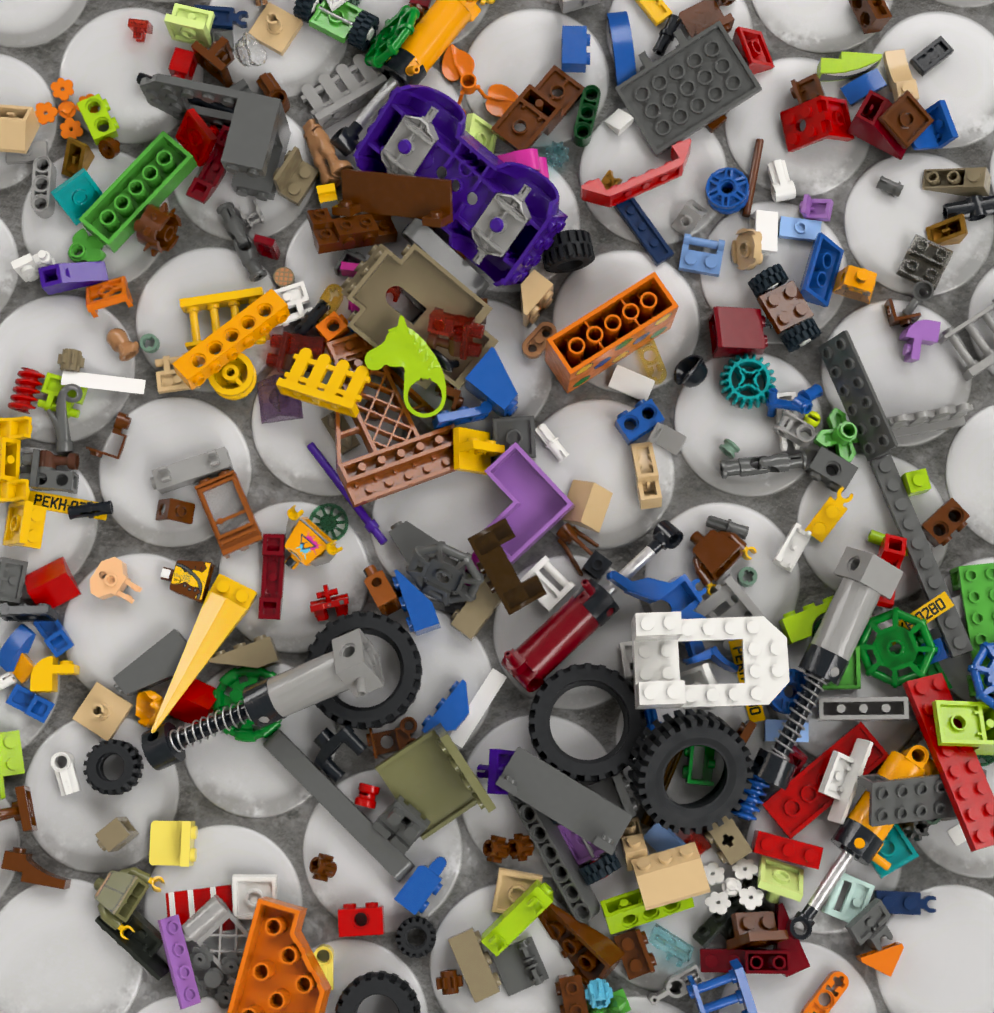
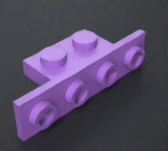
M179 914L158 920L163 947L180 1010L201 1003Z

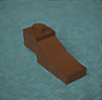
M13 847V850L5 851L1 869L22 872L21 882L59 889L70 888L71 879L60 877L42 868L32 859L33 854L26 853L25 848Z

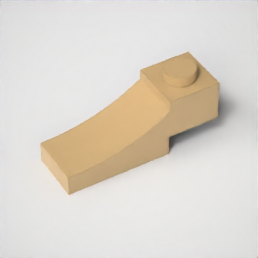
M905 50L885 51L883 59L889 90L893 92L894 102L906 90L918 101L919 93L916 79H913Z
M652 443L631 444L640 509L662 507L659 474Z

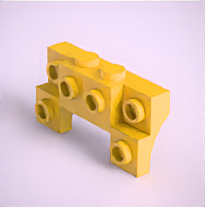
M32 417L0 418V503L28 501L30 493L29 480L19 479L21 440L31 438Z

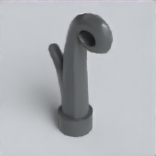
M67 384L60 390L57 397L56 416L50 409L47 410L56 434V452L73 451L66 401L75 403L82 398V389L76 384ZM70 390H75L77 395L71 398L67 393Z

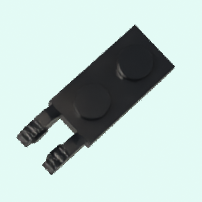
M8 603L0 604V616L5 621L42 622L56 621L58 618V613L51 608V605L39 603L38 606H30L23 603L18 604V606H10Z

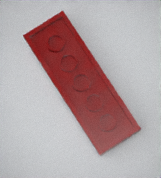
M862 722L856 724L795 775L786 790L780 788L761 804L789 839H792L833 804V798L818 792L833 750L850 757L857 738L873 742L871 754L866 762L863 775H868L889 756Z

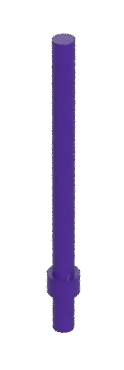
M313 442L307 445L308 450L353 508L336 471ZM362 506L353 508L364 522V527L369 534L372 533L380 545H384L388 540L380 531V526L375 519L372 520Z

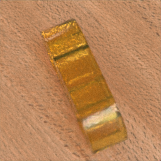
M337 284L327 286L320 297L330 306L329 314H324L320 321L333 311L336 312L343 301L342 288ZM337 290L339 296H334L332 301H330V292Z

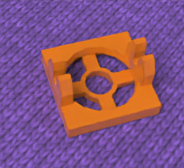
M125 276L86 287V308L88 312H91L93 318L98 317L99 309L126 302L128 308L133 307V299Z

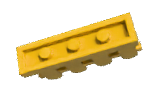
M309 348L301 349L299 354L295 353L293 356L295 362L290 372H285V379L279 377L276 382L280 393L356 418L359 413L356 402H361L362 396L360 393L365 383L369 384L371 381L368 368L362 365L357 367L355 372L350 371V364L347 360H340L336 366L331 365L332 360L328 354H321L317 360L312 359L313 354ZM308 366H314L309 378L303 377ZM327 371L333 372L328 383H322ZM346 377L352 378L346 391L342 390L341 387Z

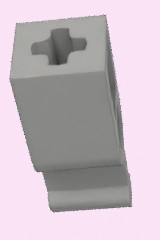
M693 962L666 978L664 989L657 993L649 994L648 999L650 1003L656 1005L659 1003V1000L668 995L673 998H680L688 993L686 986L690 985L687 978L689 975H692L696 985L705 982L697 964ZM674 981L680 982L677 992L670 991V988H672L671 983Z

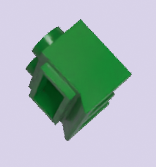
M695 745L705 747L702 779H693L694 746L685 748L684 756L688 757L687 765H683L682 778L686 779L685 783L714 786L712 774L716 762L714 760L715 749L708 746Z

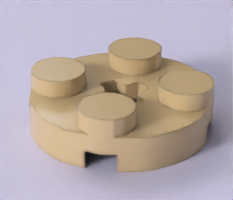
M749 228L738 230L735 234L738 235L737 240H733L731 245L732 261L738 264L739 267L737 268L739 270H752L763 261V254L761 253L762 234L760 231Z

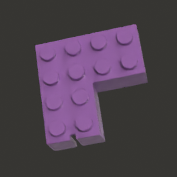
M516 442L485 470L487 475L513 501L487 527L506 518L516 537L502 544V548L509 561L514 564L569 513L575 505Z

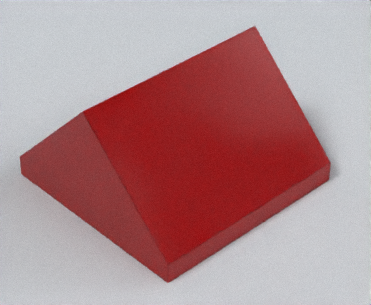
M737 27L732 41L752 73L757 74L773 69L775 66L762 32Z
M64 557L25 576L27 593L37 606L39 603L51 605V608L54 609L81 595L80 589Z
M195 679L169 715L191 724L194 720L200 721L201 717L207 718L209 713L214 711L212 709L217 699L213 696V690L216 688Z

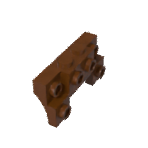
M327 208L307 211V219L318 254L397 242L398 232L390 215L367 213L332 219Z

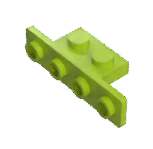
M19 730L0 733V800L6 798L3 777L25 773Z

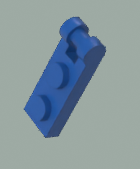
M484 401L478 407L469 408L464 406L453 412H449V410L440 411L432 421L434 430L451 424L456 426L484 420L492 411V405Z

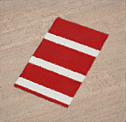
M231 885L166 893L167 917L179 914L182 926L214 895L219 896L233 913ZM230 918L223 923L222 931L235 929V924Z

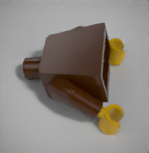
M710 530L703 536L699 531H696L690 537V541L696 545L692 549L694 555L692 563L695 574L702 584L707 586L706 592L709 596L712 595L710 592L711 587L716 586V584L712 583V580L716 582L741 556L745 560H751L752 558L747 554L748 550L753 554L757 553L754 547H747V543L734 532Z

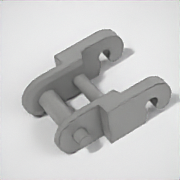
M255 199L252 201L256 207V212L247 216L246 214L243 215L240 207L237 208L244 223L248 222L247 227H250L251 230L253 229L252 226L259 222L264 224L263 220L265 219L264 216L261 217L263 214ZM258 215V219L252 222L249 221V218Z

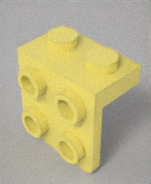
M153 821L150 829L149 863L151 865L180 867L193 866L197 858V849L194 848V842L198 836V827L195 826V821Z

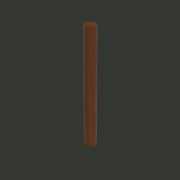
M756 139L748 180L750 193L748 202L743 208V217H750L764 144L763 139Z

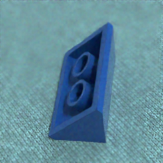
M822 232L818 233L813 241L799 291L806 302L828 307L844 250Z

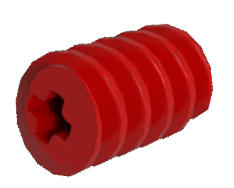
M21 367L24 371H18L17 375L20 378L15 380L18 386L13 387V392L16 394L10 396V399L14 402L8 403V407L21 413L30 414L28 410H35L36 408L31 402L38 401L33 394H40V391L35 387L43 385V383L38 381V378H45V375L36 370Z

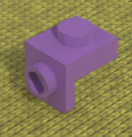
M804 194L799 210L805 219L830 222L834 202L832 199H811L809 194Z

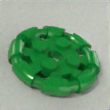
M265 666L260 669L248 667L236 669L235 667L229 670L220 678L217 689L213 690V696L217 700L212 710L215 713L217 710L222 711L223 707L228 706L230 708L231 704L237 705L240 700L244 701L243 690L245 687L258 682L260 677L268 678L277 674L274 671L266 670ZM246 675L248 681L241 683L239 677ZM228 686L233 689L229 696L224 694ZM247 719L246 724H243L240 729L233 725L230 731L224 729V733L234 736L235 740L256 742V739L270 737L281 727L280 723L282 720L254 731V722Z

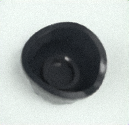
M695 354L690 355L677 364L674 371V381L677 385L682 384L691 388L698 386L705 380L708 369L703 357Z

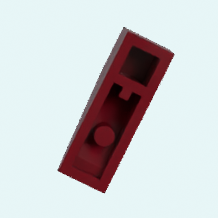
M778 902L775 904L774 914L777 930H786L789 916L783 903ZM789 935V939L773 945V949L790 950L791 974H782L785 977L811 967L800 941L791 938Z

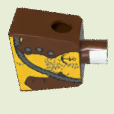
M177 560L175 569L163 567L161 579L171 582V591L203 604L209 590L215 565L211 562Z

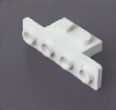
M857 738L850 757L833 750L818 792L834 799L827 820L841 825L844 824L856 794L858 776L863 775L866 762L871 754L873 742Z

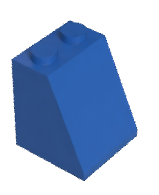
M491 347L466 376L465 387L466 390L481 402H489L492 405V410L500 417H511L518 408L516 406L518 404V393L496 350Z

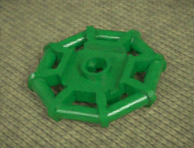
M405 5L401 7L394 17L385 21V26L370 42V50L364 58L366 65L373 66L376 69L381 68L386 60L399 53V48L407 37L415 31L414 25L420 16V11L417 7Z
M894 607L890 611L871 617L857 644L860 646V658L866 671L865 674L896 689L906 681L926 677L934 654L938 652V647L935 646L927 627V621L904 612L899 607ZM892 619L893 626L885 629L879 627L878 624ZM899 619L915 626L911 630L899 626ZM873 629L877 633L876 639L873 644H866ZM917 631H920L926 646L918 645L914 635ZM892 642L901 645L899 654H896L895 651H890V647L893 646ZM867 650H872L877 662L873 665ZM918 652H925L920 666H917L914 661L917 658ZM880 666H885L892 670V676L877 669ZM910 666L914 671L899 677L898 670Z

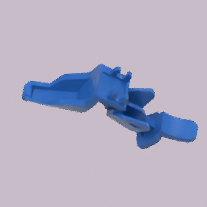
M611 571L606 575L607 580L623 590L625 594L649 604L658 600L667 602L671 612L681 611V619L707 618L693 611L703 599L701 596L707 591L706 588H702L701 591L696 590L695 585L700 582V579L690 581L686 574H682L668 582L652 578L631 581L616 571ZM702 641L682 642L685 643L688 657L682 659L685 665L710 659L726 671L738 672L739 667L727 660L720 653L717 646L705 649Z

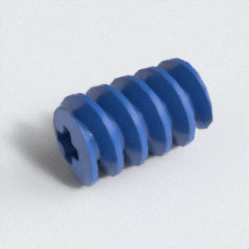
M754 774L753 778L748 779L752 783L751 790L744 788V792L748 795L746 801L739 799L742 806L740 810L730 811L733 815L747 821L757 820L752 813L760 812L756 804L764 803L759 798V796L767 795L762 788H770L766 780Z

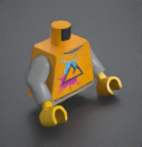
M293 505L287 511L289 518L286 526V543L284 547L291 555L286 559L285 564L294 570L300 562L305 566H319L329 563L336 553L342 551L343 548L339 547L337 549L335 547L337 540L333 541L308 517L299 518L303 515L304 511L301 509L297 513L295 511L296 505Z

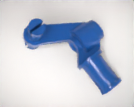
M814 384L807 390H801L792 401L777 399L778 390L770 388L769 397L766 400V406L768 407L767 416H776V408L808 414L813 407L811 402L823 395L822 387Z

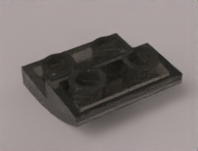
M916 234L896 274L914 283L922 280L929 281L935 290L954 251Z

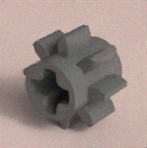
M926 820L904 823L901 829L907 834L906 837L908 839L914 837L915 841H921L922 836H929L927 831L931 825Z

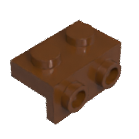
M817 73L798 82L795 79L791 80L793 87L790 88L793 98L797 99L799 104L820 95L825 96Z
M559 975V982H555L557 996L562 995L563 1004L559 1005L560 1013H588L581 975Z

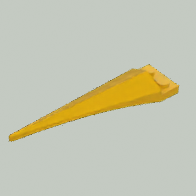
M219 573L204 600L151 729L152 734L157 731L204 666L247 614L257 596L256 591Z

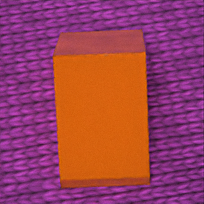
M894 942L883 946L881 951L871 950L857 955L856 958L858 961L891 977L904 947L902 943Z

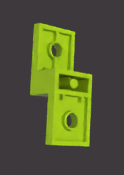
M935 700L932 703L938 746H968L974 748L976 755L994 756V710L984 702ZM953 719H958L962 723V728H957L953 723Z

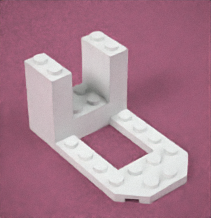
M681 611L635 613L631 621L635 709L769 705L790 682L787 637L764 616L681 619ZM742 640L744 683L685 685V680H680L678 642Z

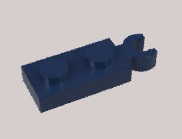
M194 5L195 8L214 12L215 18L212 24L214 29L233 30L234 25H238L240 28H247L248 26L247 22L240 21L242 18H249L247 11L235 13V9L232 7Z
M875 890V898L881 899L889 914L921 915V909L929 913L936 912V909L929 908L927 905L929 900H936L935 896L927 895L921 899V892Z

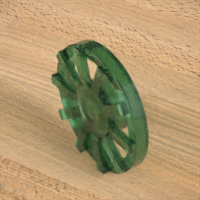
M322 504L316 507L310 515L309 519L312 522L314 517L320 520V523L314 524L321 526L322 531H325L327 535L331 532L333 541L335 539L337 541L340 540L348 530L349 520L347 514L336 504ZM331 507L330 514H326L324 508ZM334 508L340 511L336 516H333ZM320 510H322L324 515L322 517L316 514ZM343 514L345 520L337 521L336 519ZM337 524H345L344 530L337 527ZM335 529L341 532L337 537L334 532Z

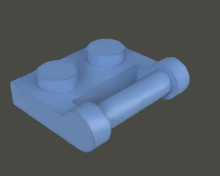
M685 233L678 270L719 277L725 240L719 239V241L692 237L691 234ZM689 245L717 249L716 254L689 250L688 248Z

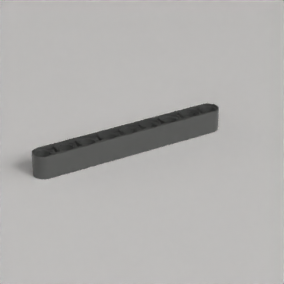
M277 729L263 743V746L398 882L415 867L405 855L389 842V839L386 840L372 827L373 823L281 730Z

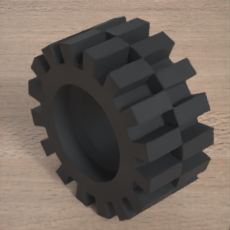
M420 916L409 917L401 923L396 932L398 948L404 955L406 954L410 958L426 956L435 945L436 931L433 924L426 918ZM418 928L424 932L425 940L421 945L414 946L409 943L407 936L411 929Z

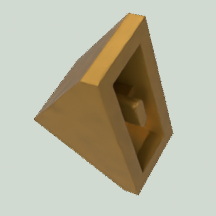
M68 137L61 174L72 177L83 168L86 171L88 170L95 156L87 144Z
M959 214L926 227L929 247L960 244L968 234L964 214Z

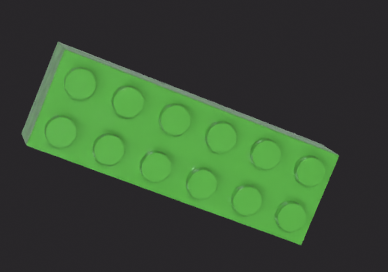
M162 131L79 218V221L86 230L115 253L135 232L133 229L134 223L141 218L147 205L152 204L159 207L198 166L193 155Z

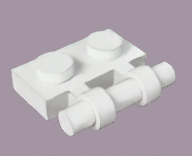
M40 250L33 256L30 253L12 261L11 264L25 282H32L40 277L38 268L54 265L57 262L49 252Z
M304 281L274 290L287 303L289 309L297 307L298 312L291 313L285 322L278 324L276 327L281 325L285 327L290 325L289 323L302 320L305 317L304 314L313 309L312 307L307 309L303 307V304L310 302Z

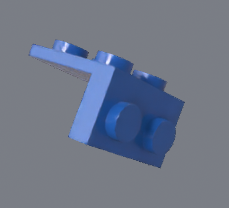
M939 100L926 109V112L934 121L911 145L916 151L943 148L959 137L945 100Z

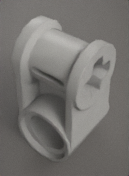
M786 410L782 412V418L779 423L773 427L774 432L789 439L801 447L810 445L816 434L812 425ZM799 432H807L810 438L803 439Z

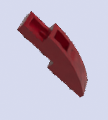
M727 948L700 949L701 972L729 973L728 971L731 970L729 961L738 958L746 974H791L790 950L757 948L727 950Z

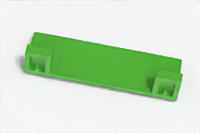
M994 563L958 566L950 570L953 591L961 590L967 634L974 649L970 652L972 662L980 649L981 643L994 642ZM987 656L981 666H988L990 659ZM980 674L983 687L986 689L988 687L984 684L985 675ZM967 675L969 696L974 697L976 692L971 675Z

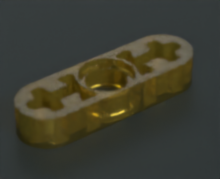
M652 339L647 342V345L651 343L652 346H646L642 350L639 347L637 351L647 377L655 380V384L658 385L665 381L667 371L655 341ZM652 351L655 353L656 358L653 361H647L644 358V353ZM659 362V364L656 365V369L658 372L663 373L661 374L660 379H657V377H652V375L654 374L653 367L648 368V366H652Z

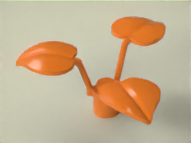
M451 44L443 56L442 73L450 82L460 79L461 91L457 103L461 104L464 94L470 95L478 90L482 97L487 99L485 104L486 110L495 117H501L519 96L512 89L502 84L491 85L488 89V95H486L480 88V85H477L476 77L472 74L475 68L473 58L465 51Z

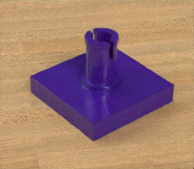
M489 749V765H478L477 770H485V772H477L478 778H488L487 794L508 795L507 791L495 784L515 751Z

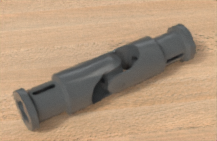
M233 202L221 204L216 211L223 218L224 227L233 240V246L243 266L247 268L250 274V281L256 282L267 276V272L263 270L259 262L260 257L250 237L244 233V225L233 209ZM248 245L251 248L248 251H242Z
M804 450L796 454L778 453L771 456L738 458L736 461H720V471L723 479H726L727 476L735 475L744 477L766 474L768 472H787L789 469L794 468L807 469V456ZM758 461L757 469L753 468L751 463Z

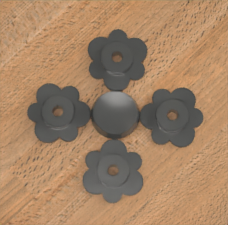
M206 945L200 948L195 946L192 949V953L189 954L190 961L194 964L195 969L202 968L207 970L204 980H199L198 977L194 976L200 1000L208 994L207 986L210 988L218 987L215 999L219 1001L218 1004L221 1008L226 1009L230 1004L234 985L230 984L227 986L222 984L224 980L223 974H230L233 978L236 977L242 956H238L234 951L229 952L227 957L221 959L223 965L221 970H219L218 968H210L211 961L214 959L213 954L210 953V948Z

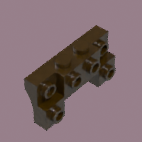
M504 518L467 539L480 561L476 563L482 574L486 573L490 579L486 583L492 594L497 592L508 614L511 615L547 593L537 575L523 582L519 580L501 547L502 544L516 537L508 521Z

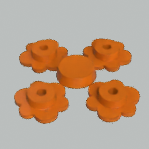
M59 78L57 82L51 84V90L54 91L53 96L63 101L59 104L58 110L56 107H52L50 102L45 104L38 103L35 114L39 123L45 125L48 122L53 123L55 121L54 117L59 113L61 117L66 119L65 123L60 124V129L62 130L61 137L64 139H68V137L77 139V137L83 135V129L81 128L80 121H74L73 117L76 114V109L79 112L80 110L77 104L75 106L74 103L67 101L69 95L74 94L72 89L73 82ZM88 94V95H86V97H85V96H81V97L79 98V101H82V100L87 99V98H89V97H92V96H94V95H93V94ZM98 106L92 107L90 112L97 113Z

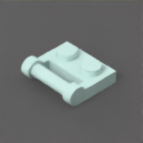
M844 873L830 893L826 906L823 905L821 912L849 923L869 904L875 886ZM844 881L850 883V886L839 912L834 910Z

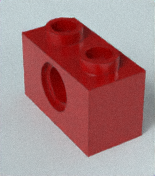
M367 902L365 907H356V903L343 904V908L338 909L339 937L383 935L385 933L384 906H378V902ZM358 913H364L367 916V923L365 925H359L356 922L355 918Z

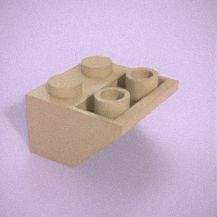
M0 104V152L27 153L40 127L33 107Z
M535 269L521 284L520 301L522 321L525 327L530 323L534 324L539 318V312L542 308L547 309L553 301L554 284Z

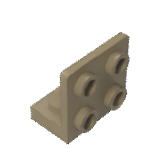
M294 146L292 151L289 150L285 155L281 168L278 167L275 170L273 181L278 195L299 206L320 173L318 169L302 160L299 148Z

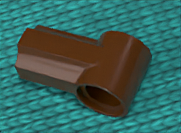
M271 72L260 75L256 83L263 94L283 100L284 112L289 111L290 102L287 94L280 87Z

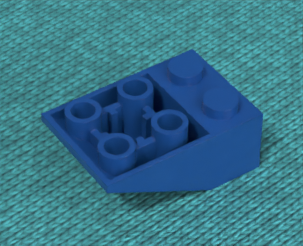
M397 569L394 570L396 576L392 577L397 592L401 591L402 597H399L403 611H408L409 617L406 618L410 632L415 631L416 636L441 628L433 603Z

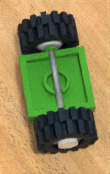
M326 0L295 1L296 5L293 8L295 17L309 23L310 27L343 44L348 39V44L364 51L367 50V47L369 48L371 40L376 36V30H378L380 22L379 18L349 2L344 3L332 12Z

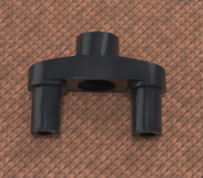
M349 725L345 726L337 734H334L326 727L313 741L321 748L314 761V765L320 771L323 770L335 783L345 774L332 760V755L345 743L359 756L368 747L354 733L355 731Z

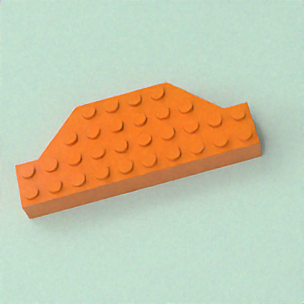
M267 896L258 898L227 1013H325L331 986L301 931L307 908Z

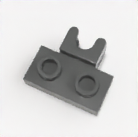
M878 898L872 900L845 926L856 944L861 946L865 942L869 948L875 951L882 950L880 944L881 937L886 936L889 940L893 939L889 928L884 925L891 915L881 899Z

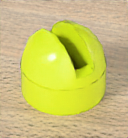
M810 411L808 414H805L803 421L816 428L820 424L821 418L817 412ZM810 415V416H812L813 418L817 419V422H816L815 420L809 418L808 416Z

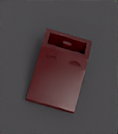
M870 90L847 132L901 160L907 148L903 149L877 120L892 103L887 98Z

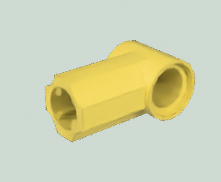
M322 944L316 948L314 955L331 986V990H334V949L328 944ZM320 950H327L329 952L330 958L327 961L319 959L318 952Z

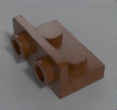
M636 927L613 936L615 944L625 953L621 960L629 980L649 972H655L653 966H656L657 963L653 953H648L646 944H649L645 931L640 932V929Z

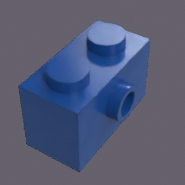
M562 26V71L585 73L586 65H590V53H587V46H590V34H587V26Z

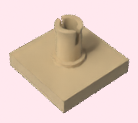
M268 2L248 32V37L283 56L303 26V20Z
M96 682L72 719L108 741V739L113 738L134 705L99 682Z

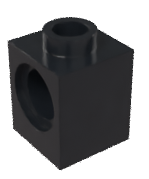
M595 550L581 571L599 583L611 567L612 562Z

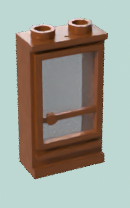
M224 470L218 473V477L213 479L205 478L198 482L199 485L194 486L221 552L226 559L230 558V553L237 550L245 551L253 543L258 541L263 543L262 532L238 475L234 470Z

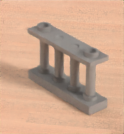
M994 299L992 300L993 304L956 328L951 326L944 330L942 338L938 341L941 345L949 339L967 364L966 368L968 370L962 374L966 381H969L994 364V349H990L973 325V323L983 318L994 333V319L990 315V312L994 310ZM964 329L967 330L984 354V359L979 363L977 360L974 361L956 336V334Z

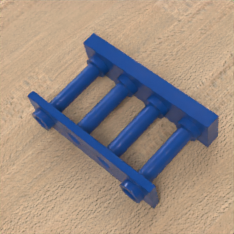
M738 958L729 961L731 970L728 971L729 973L696 985L692 975L687 976L690 985H687L686 988L690 999H695L699 1013H710L737 1002L739 1004L743 1003L745 1010L741 1011L742 1013H758L744 968ZM730 982L737 984L738 990L734 994L703 1005L700 993Z

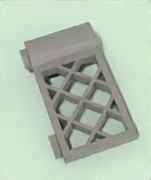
M214 895L182 925L184 938L189 942L193 940L200 947L206 945L204 941L209 936H219L218 949L210 948V953L214 956L212 961L220 969L223 965L221 963V953H229L231 951L236 953L244 952V949H237L238 937L248 938L249 931L217 895ZM230 918L235 924V933H222L223 923ZM222 937H235L234 949H221ZM230 974L226 975L229 978L226 980L228 985L232 984L235 986L236 977L233 978Z

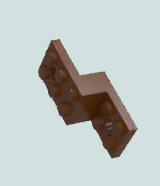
M554 65L536 87L529 84L491 128V132L515 151L529 149L542 133L548 136L582 97L585 87ZM560 89L563 95L555 97L552 91ZM522 123L526 128L524 131L519 132L515 130L514 126Z

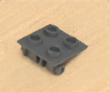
M532 936L508 946L497 957L493 953L491 954L508 996L533 985H539L544 980L549 979Z

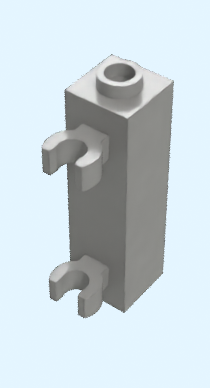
M221 447L151 470L153 477L150 480L154 490L157 489L161 494L197 483L205 478L218 476V473L229 469L232 471L234 469L227 449Z

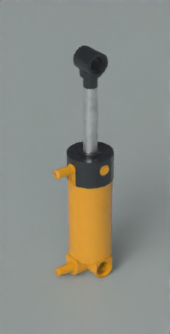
M479 0L435 1L415 25L414 33L409 35L399 48V53L391 56L380 68L382 74L387 78L386 83L349 127L345 126L339 129L331 138L330 142L345 157L356 149L359 143V133L388 100L390 92L397 86L419 85L427 75L426 73L467 23L474 21L481 12V9L476 4Z
M916 745L903 750L901 753L891 751L877 774L892 780L936 775L939 772L934 761L929 758L927 749L921 745ZM864 791L848 817H846L844 824L840 825L831 838L832 843L842 852L802 912L798 911L793 918L788 920L786 930L791 938L804 940L811 935L812 927L815 924L813 921L814 917L853 859L866 866L873 861L884 870H888L891 867V863L881 857L878 852L884 845L883 841L894 824L874 827L869 825L870 792ZM796 922H801L804 926V931L800 935L794 931Z

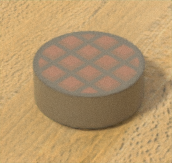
M280 267L275 271L273 279L275 284L282 288L294 284L295 276L291 269Z

